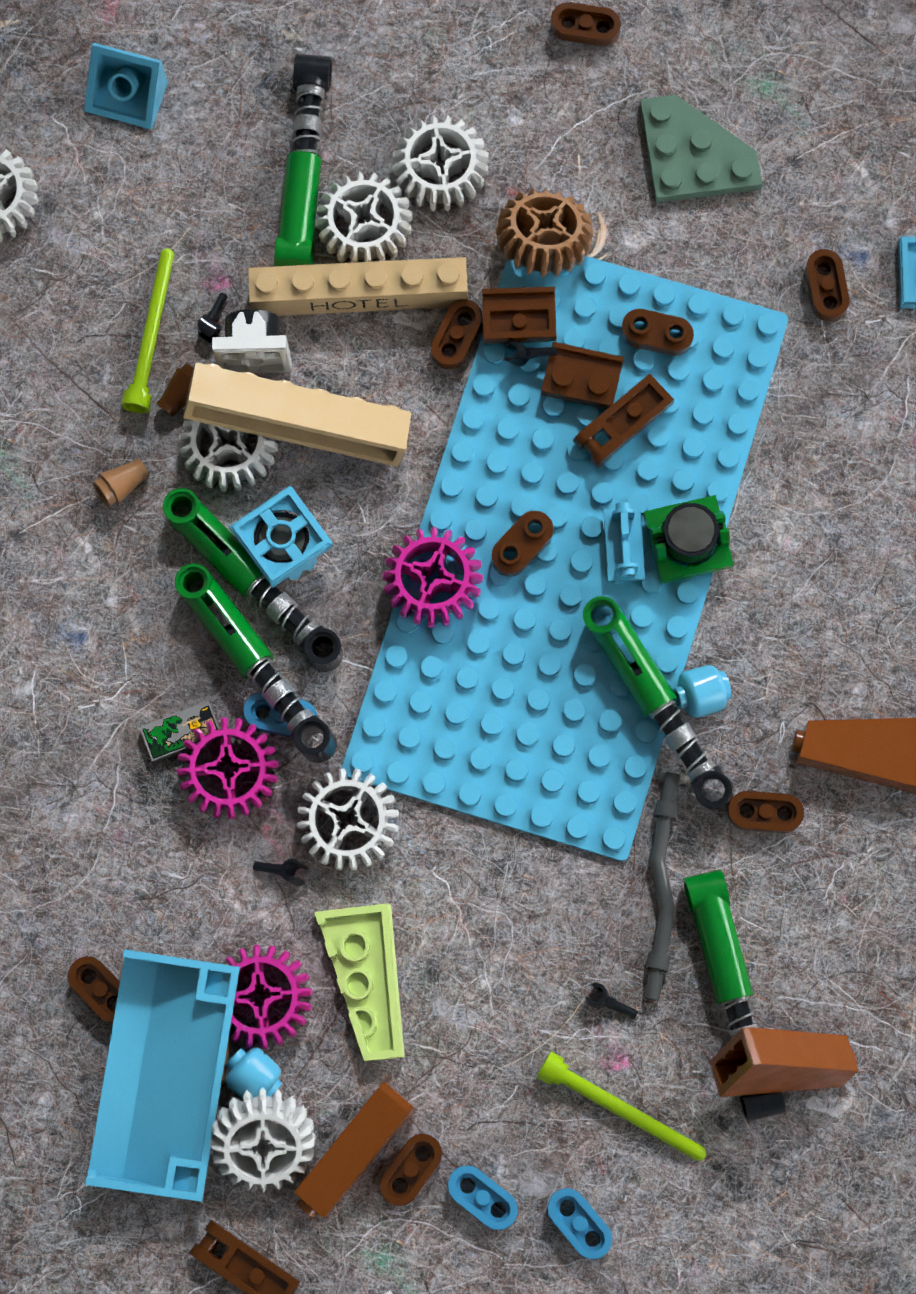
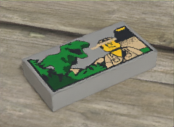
M210 701L139 727L153 764L188 751L189 749L183 745L186 739L197 744L199 740L195 737L193 730L198 728L206 736L209 734L206 726L207 721L211 720L213 722L215 731L220 730Z

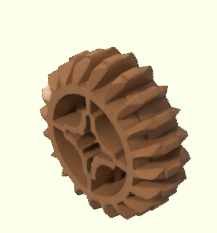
M547 187L542 193H537L531 188L528 196L518 192L515 200L508 199L505 208L501 209L499 213L498 224L496 225L497 244L499 250L504 251L505 261L514 260L515 269L523 266L526 267L528 276L533 271H538L542 278L547 272H552L558 277L562 269L571 273L574 265L581 266L585 256L590 252L594 232L592 230L590 214L585 213L584 204H575L574 196L562 197L561 189L556 194L549 193Z

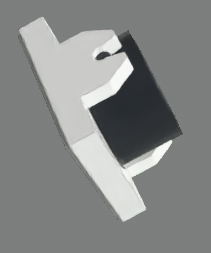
M254 309L231 312L225 317V337H212V351L217 365L222 369L240 373L251 372L254 374L290 373L292 371V359L286 335H280L279 317L270 311Z

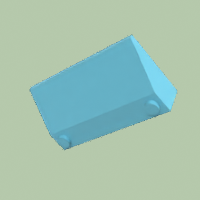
M124 949V961L85 1185L202 1202L211 1149L210 1141L213 1137L212 1125L216 1118L240 967Z

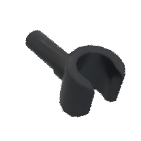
M224 293L219 294L211 311L207 315H203L198 321V335L208 343H212V337H218L222 330V326L215 322V320L218 318L228 298Z
M514 340L504 344V347L516 351L512 357H505L504 360L517 367L524 366L529 359L534 357L557 355L556 347L527 348Z
M293 858L287 859L283 864L255 861L253 864V870L281 875L283 879L296 886L305 884V881L294 877L296 871L301 868L309 869L306 865Z
M591 984L592 987L602 990L604 995L597 1002L585 997L590 1006L597 1009L606 1006L632 1019L636 1018L637 1010L609 996L607 989L602 984Z

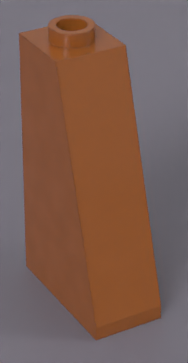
M916 718L810 720L804 726L803 731L796 730L791 750L798 752L795 763L916 794Z
M754 1027L742 1028L709 1061L720 1097L842 1087L859 1071L857 1058L851 1049L847 1035Z
M383 1081L295 1190L294 1193L301 1198L296 1205L312 1219L318 1214L322 1218H327L416 1111L414 1106Z

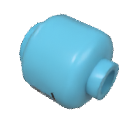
M705 665L682 672L678 678V687L673 688L677 696L675 703L678 709L684 708L687 714L693 718L721 712L732 695L727 675L724 671H718L712 665Z
M240 1048L225 1064L230 1070L225 1076V1084L242 1101L246 1090L253 1097H258L259 1091L263 1087L266 1091V1096L270 1097L282 1084L278 1080L281 1075L280 1067L260 1048H252L247 1053Z

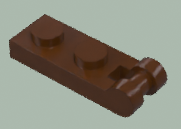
M648 374L580 431L573 439V442L580 450L584 448L591 455L590 461L599 468L619 449L674 404V399L651 374ZM601 432L609 439L603 446L595 439Z
M212 1219L205 1228L207 1233L200 1244L195 1243L189 1252L194 1258L246 1294H293L301 1282ZM220 1241L229 1247L221 1260L212 1254Z

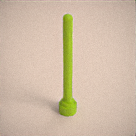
M165 248L160 252L133 384H129L128 389L123 391L121 407L133 413L145 414L150 410L152 396L149 394L150 389L147 387L174 260V252L169 248Z
M550 1051L536 1076L537 1079L548 1085L554 1083L558 1086L562 1083L694 1160L702 1161L705 1159L707 1152L703 1146L568 1070L569 1065L563 1062L564 1058Z

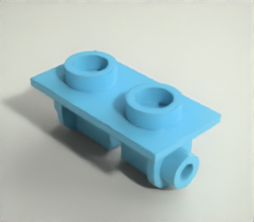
M622 502L615 505L616 509H604L608 582L645 580L641 508H631L630 503Z

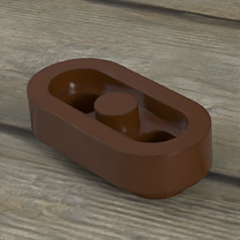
M565 2L556 6L551 14V30L557 38L564 41L608 46L613 44L620 35V17L609 8ZM569 21L572 22L574 26L571 28H566L562 24L564 22ZM599 27H606L609 31L607 33H600L597 29Z
M829 249L817 250L810 255L805 267L812 310L823 321H837L845 315L849 306V293L843 263L836 252ZM825 267L828 269L829 274L821 275L818 273L817 268ZM827 300L832 301L836 307L828 309L824 306L823 302Z
M467 299L458 300L447 310L431 344L432 359L439 367L451 370L460 367L465 362L483 323L481 308L475 302ZM462 317H467L471 320V323L463 326L458 323V320ZM447 348H452L456 353L452 357H447L443 354V351Z
M634 309L628 312L622 321V337L627 344L635 348L679 356L686 353L693 342V328L687 320L681 317L646 309ZM641 321L647 327L644 330H637L634 327V323ZM676 329L682 333V336L680 338H673L669 332Z
M541 511L526 512L502 536L492 550V564L498 573L508 577L519 575L542 552L553 536V523L549 516ZM537 523L541 526L542 530L536 534L531 533L528 530L529 525ZM507 550H513L517 553V557L514 560H507L503 554Z
M742 791L731 799L727 808V815L730 822L741 830L790 833L802 823L804 808L800 800L790 794ZM741 806H749L753 811L752 817H742L739 813V808ZM781 808L788 810L790 819L787 821L780 820L777 816V811Z
M85 956L77 959L72 963L68 971L70 986L100 1018L113 1023L115 1011L110 1010L109 1002L112 998L118 997L120 980L100 960L94 957ZM93 970L96 978L92 983L86 984L83 981V975L86 971Z
M417 1134L406 1142L382 1176L380 1190L386 1201L393 1205L403 1206L411 1203L417 1197L442 1159L441 1146L434 1137L428 1134ZM421 1146H425L430 1150L429 1159L423 1162L417 1160L415 1156L416 1150ZM398 1178L405 1179L408 1184L407 1190L402 1194H398L393 1190V1183Z

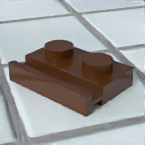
M555 287L482 289L484 344L506 343L510 340L518 343L556 341Z
M553 342L552 347L557 348V355L549 357L541 395L606 410L613 405L624 357Z

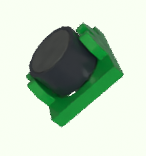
M716 495L644 511L643 516L661 584L733 568L734 563L729 548V528H726V517L724 512L719 510ZM667 554H668L674 561L680 562V563H682V564H688V566H682V565H680V564L674 563L671 559H669V558L667 557Z

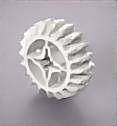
M433 115L430 125H426L419 119L417 122L418 131L408 127L405 131L407 139L399 138L397 141L399 150L393 152V161L396 162L393 165V174L399 176L397 178V185L400 188H406L405 196L408 199L417 196L416 204L419 207L424 205L426 201H429L430 209L434 211L437 208V203H443L444 209L448 212L451 208V202L455 201L462 208L464 205L463 196L474 199L476 196L475 188L482 189L484 186V179L482 177L488 175V166L485 164L488 161V152L483 150L484 141L482 138L475 139L476 130L474 127L464 131L465 122L462 119L456 125H451V117L449 115L445 117L444 123H438V119ZM445 143L455 145L458 149L449 148ZM432 144L428 152L419 154V158H414L422 148ZM437 153H440L441 161L445 163L444 174H441L440 166H437ZM468 168L458 180L449 183L450 178L454 174L461 173L462 169ZM421 178H431L437 184L428 183Z
M7 149L0 155L1 243L3 233L8 232L9 235L16 236L14 228L17 225L27 229V222L24 217H34L35 211L32 205L38 204L39 200L37 194L34 193L37 191L38 185L32 179L33 173L31 169L24 167L25 164L19 156L13 159L11 152L7 151ZM16 191V195L13 202L5 210V204L7 200L13 197V192Z
M360 171L356 176L357 181L351 182V179L345 175L343 178L344 186L341 187L333 182L331 185L333 194L323 193L322 202L324 205L317 207V215L321 218L316 220V228L321 231L319 234L320 242L328 243L326 246L327 252L330 255L338 252L337 259L340 263H343L348 257H350L351 263L359 262V260L372 262L373 259L385 261V254L396 258L398 255L396 246L405 248L407 240L404 236L410 235L412 232V226L408 224L413 220L412 212L407 210L409 207L408 198H400L402 189L399 186L391 188V180L388 177L381 183H378V177L375 173L370 176L369 180H364V176ZM365 199L362 202H353L355 200ZM381 204L385 205L394 217L391 226L385 224L384 219L379 216ZM338 214L344 217V221L350 225L347 237L343 236L335 226ZM364 217H370V222L367 223L365 220L364 224H358V219L362 218L364 221ZM368 238H374V239H376V240L370 241V242H363L364 240H366V239H368Z
M184 420L183 427L188 432L180 434L179 440L185 444V446L180 448L181 456L188 458L184 462L187 470L195 469L193 476L197 481L206 477L205 484L210 489L219 481L221 491H227L229 483H233L236 491H240L242 489L240 481L245 479L250 486H254L253 474L257 473L259 476L265 477L267 472L262 464L273 465L275 462L274 457L269 453L278 451V444L272 441V438L258 435L257 446L251 455L244 445L245 440L249 437L248 433L197 421ZM205 431H207L214 442L208 449L210 453L203 458L200 454V442ZM221 438L223 440L226 439L229 442L234 440L236 447L234 445L231 446L230 444H225L223 446ZM229 460L240 463L233 467H219Z
M343 768L339 769L338 773L340 781L335 782L331 773L328 772L324 775L328 786L323 788L317 781L312 783L313 788L319 792L316 797L309 793H304L303 798L312 804L310 808H298L299 814L309 816L308 821L298 822L297 827L302 830L310 829V833L304 835L301 841L304 844L312 841L316 842L309 851L312 856L318 855L322 850L325 851L321 859L322 864L328 865L334 856L336 857L335 869L342 870L345 859H349L350 869L356 871L358 869L357 858L362 857L364 864L369 867L372 865L369 853L374 851L379 858L385 856L384 852L378 847L381 842L387 846H393L394 841L385 836L386 831L398 832L399 827L388 823V819L399 817V811L386 809V806L393 804L396 800L393 795L386 796L383 799L380 797L387 789L385 783H381L373 789L372 785L376 778L373 774H369L363 783L360 782L362 776L360 769H355L352 780H348L347 772ZM345 789L358 790L356 795L352 796L351 800L343 806H337L326 801L332 794ZM368 795L373 798L378 808L379 824L377 829L362 818L364 802ZM335 810L340 814H349L351 810H355L357 814L353 817L358 819L357 822L364 826L365 829L356 825H348L345 829H342L340 825L343 822L332 811ZM320 811L332 817L334 821L332 838L328 844L322 838L319 831L318 816ZM353 833H360L371 838L367 844L358 849L338 850L342 842L344 843L348 836Z
M263 1087L259 1091L258 1097H253L246 1090L243 1094V1102L232 1097L229 1102V1108L221 1107L219 1119L215 1120L212 1125L213 1137L210 1141V1146L214 1149L212 1151L214 1163H220L219 1170L222 1175L231 1173L233 1185L244 1180L247 1191L252 1188L253 1184H259L260 1189L264 1193L267 1189V1184L272 1183L280 1190L283 1179L294 1184L296 1172L305 1174L307 1161H312L314 1156V1148L312 1147L316 1144V1134L313 1132V1120L306 1118L307 1110L304 1105L296 1107V1100L293 1095L282 1101V1093L279 1089L272 1097L266 1096V1091ZM251 1121H254V1122H253L252 1124H250V1125L243 1126V1125H245V1124H247V1123H249V1122H251ZM272 1121L278 1122V1123H280V1124H282V1125H277V1124L273 1123ZM262 1130L265 1131V1139L267 1140L265 1141V1150L261 1149V1141H259Z

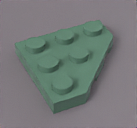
M677 95L640 100L655 203L761 190L762 179L757 151Z

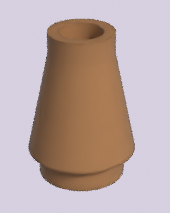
M137 458L130 463L99 473L98 479L93 481L92 484L101 501L109 507L113 503L119 505L143 480L149 477V473L143 462Z

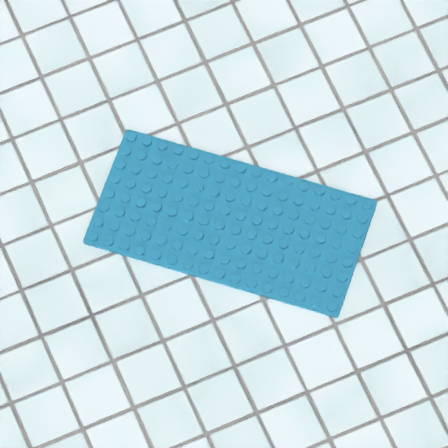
M585 256L581 266L574 265L571 273L562 269L558 277L552 272H547L543 278L538 271H533L528 276L524 266L515 269L514 260L505 263L498 288L555 287L557 338L554 342L624 357L614 403L648 374H651L674 399V404L619 449L604 465L597 468L590 461L591 455L584 448L580 450L573 442V439L606 409L541 395L550 356L534 357L529 359L524 366L517 367L504 360L505 357H512L516 351L504 347L505 343L484 344L482 334L419 528L424 532V538L431 537L430 531L432 527L437 528L438 537L443 538L446 530H451V542L462 536L465 538L462 550L474 547L475 555L470 560L477 559L481 561V568L475 571L483 575V582L475 585L481 590V594L479 597H469L474 603L472 610L460 606L463 613L462 619L458 620L452 613L448 614L450 624L447 626L443 625L441 617H436L435 626L430 628L428 627V617L424 616L421 623L415 625L413 623L414 612L405 619L400 616V611L404 604L393 608L341 769L344 768L346 770L347 776L352 779L354 770L360 769L362 774L360 782L364 783L366 777L369 774H373L376 778L372 786L377 787L379 784L385 783L387 786L386 790L617 861H625L632 847L665 733L659 732L660 725L656 719H651V716L645 718L595 637L585 625L583 610L585 605L597 596H606L616 602L672 690L678 687V678L684 672L713 572L661 584L643 513L647 510L716 495L719 510H722L725 514V525L727 528L788 324V316L779 311ZM634 309H646L681 317L687 320L693 328V342L690 349L679 356L635 348L627 344L622 337V321L625 315ZM641 321L634 323V327L637 330H644L647 327ZM676 329L669 332L673 338H680L682 336V333ZM520 342L521 345L527 348L552 347L553 343ZM602 432L595 437L601 446L609 441ZM622 502L630 503L631 508H641L645 580L608 582L604 509H616L615 505ZM541 511L548 515L553 523V536L550 543L519 575L508 577L498 573L492 564L494 545L526 512ZM533 523L529 525L528 530L536 534L542 528L539 524ZM507 550L503 556L507 560H514L517 557V553L513 550ZM434 552L422 553L413 558L409 563L412 564L413 561L427 562L431 559ZM667 554V557H668L669 559H671L674 563L680 564V565H682V566H688V564H682V563H680V562L674 561V560ZM447 555L444 568L451 574H454L455 579L463 581L464 574L460 565L455 559ZM438 565L432 575L427 576L428 589L434 579H439ZM404 574L402 580L404 588L413 598L418 600L420 597V584L411 580V576ZM453 591L452 594L447 592L438 593L429 604L444 602L453 597L457 592ZM609 607L599 608L594 615L595 624L598 626L608 625L613 618V612ZM618 633L613 634L614 640L629 663L635 662Z

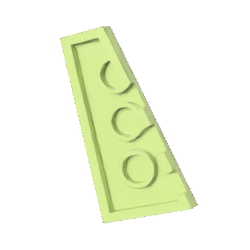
M386 903L314 912L325 939V947L338 978L337 982L341 994H343L349 1010L348 1015L364 1061L405 1058L391 905Z

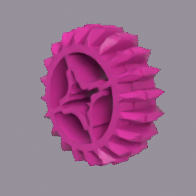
M436 527L431 528V537L425 538L422 529L416 530L417 540L414 542L411 537L405 535L403 543L406 548L404 549L399 545L392 547V552L397 558L387 557L385 565L392 570L382 573L383 580L391 582L384 587L385 594L395 595L390 600L392 608H397L404 604L400 611L402 618L405 619L414 612L413 623L419 625L423 616L428 617V627L430 628L435 626L436 617H441L444 626L449 625L448 614L450 613L458 620L462 619L463 613L460 606L468 610L473 609L474 603L469 597L475 598L480 596L481 590L475 585L483 582V575L475 572L481 568V561L477 559L470 560L475 555L474 547L462 550L465 544L464 537L460 536L454 542H451L452 531L446 530L443 538L438 537ZM434 552L431 559L427 562L413 561L412 564L409 563L413 558L422 553ZM447 555L455 559L460 565L464 574L463 581L455 579V575L444 568ZM438 565L439 579H434L428 589L427 576H431ZM403 574L411 576V580L420 584L421 589L418 600L413 598L404 588L402 583ZM453 591L457 592L453 597L444 602L429 604L438 593L447 592L452 594Z
M226 717L221 718L222 729L216 731L211 720L207 721L206 726L209 734L204 736L201 730L196 728L193 730V733L199 742L194 744L186 739L183 743L187 749L192 751L191 755L178 754V760L188 763V768L177 769V775H189L190 779L180 784L181 790H188L193 787L195 791L187 798L189 803H193L201 797L204 801L200 804L199 811L204 813L210 804L214 805V818L220 817L221 808H228V819H234V807L239 806L244 816L249 815V808L246 803L252 801L254 806L259 809L262 807V802L256 797L257 794L260 792L266 797L272 795V791L263 786L265 781L277 783V776L267 774V769L279 767L278 761L266 760L267 756L275 753L274 746L262 749L261 745L267 741L268 736L264 733L255 740L252 737L257 728L254 724L248 727L246 733L242 732L243 720L239 718L235 721L234 729H228ZM231 738L249 745L257 755L258 760L249 761L237 758L232 751ZM220 739L221 750L218 759L204 765H197L198 758L205 747ZM226 749L228 750L232 765H238L239 767L247 766L246 768H239L237 773L233 772L234 777L230 778V788L227 787V778H225L223 772L209 770L217 769L218 764L223 765L222 760L225 759ZM250 772H259L258 779L251 790L236 798L235 782L241 775L250 774ZM197 777L218 778L223 784L224 799L214 797L206 792L200 785Z
M254 945V957L251 958L248 957L245 949L241 948L238 950L242 960L240 963L237 964L230 956L225 961L228 965L240 967L239 976L253 968L250 986L246 990L236 992L234 1005L252 1007L255 1019H257V1028L243 1025L232 1013L230 1030L233 1027L236 1030L231 1040L238 1043L245 1034L247 1035L245 1041L247 1048H253L257 1037L260 1038L261 1048L268 1049V1037L273 1036L278 1046L283 1045L284 1042L280 1032L285 1030L289 1036L294 1038L297 1033L290 1024L293 1021L302 1026L306 1024V1020L297 1014L299 1009L306 1012L312 1009L309 1003L301 1002V997L313 995L312 989H300V985L306 983L310 978L307 973L298 976L294 975L302 966L298 960L286 966L290 958V953L287 951L281 953L277 960L275 959V946L270 945L266 956H262L261 947ZM264 966L273 967L284 973L290 982L291 988L282 989L281 987L269 986ZM260 984L265 987L264 991L266 993L270 992L273 995L264 1000L262 1010L257 1007L258 1003L256 1001L252 1002L248 999L258 994ZM285 1000H291V1005L286 1015L276 1024L269 1026L272 1007L278 1003L285 1002Z

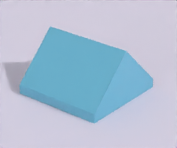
M93 43L91 46L84 112L152 129L168 84L162 61Z

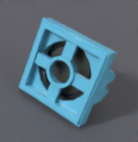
M291 485L229 526L231 532L272 588L287 578L289 580L299 579L304 570L310 571L317 563V557L333 547V542ZM287 510V511L296 513V514H298L299 516H296V515H293V514H290V513H287V512H281V511Z

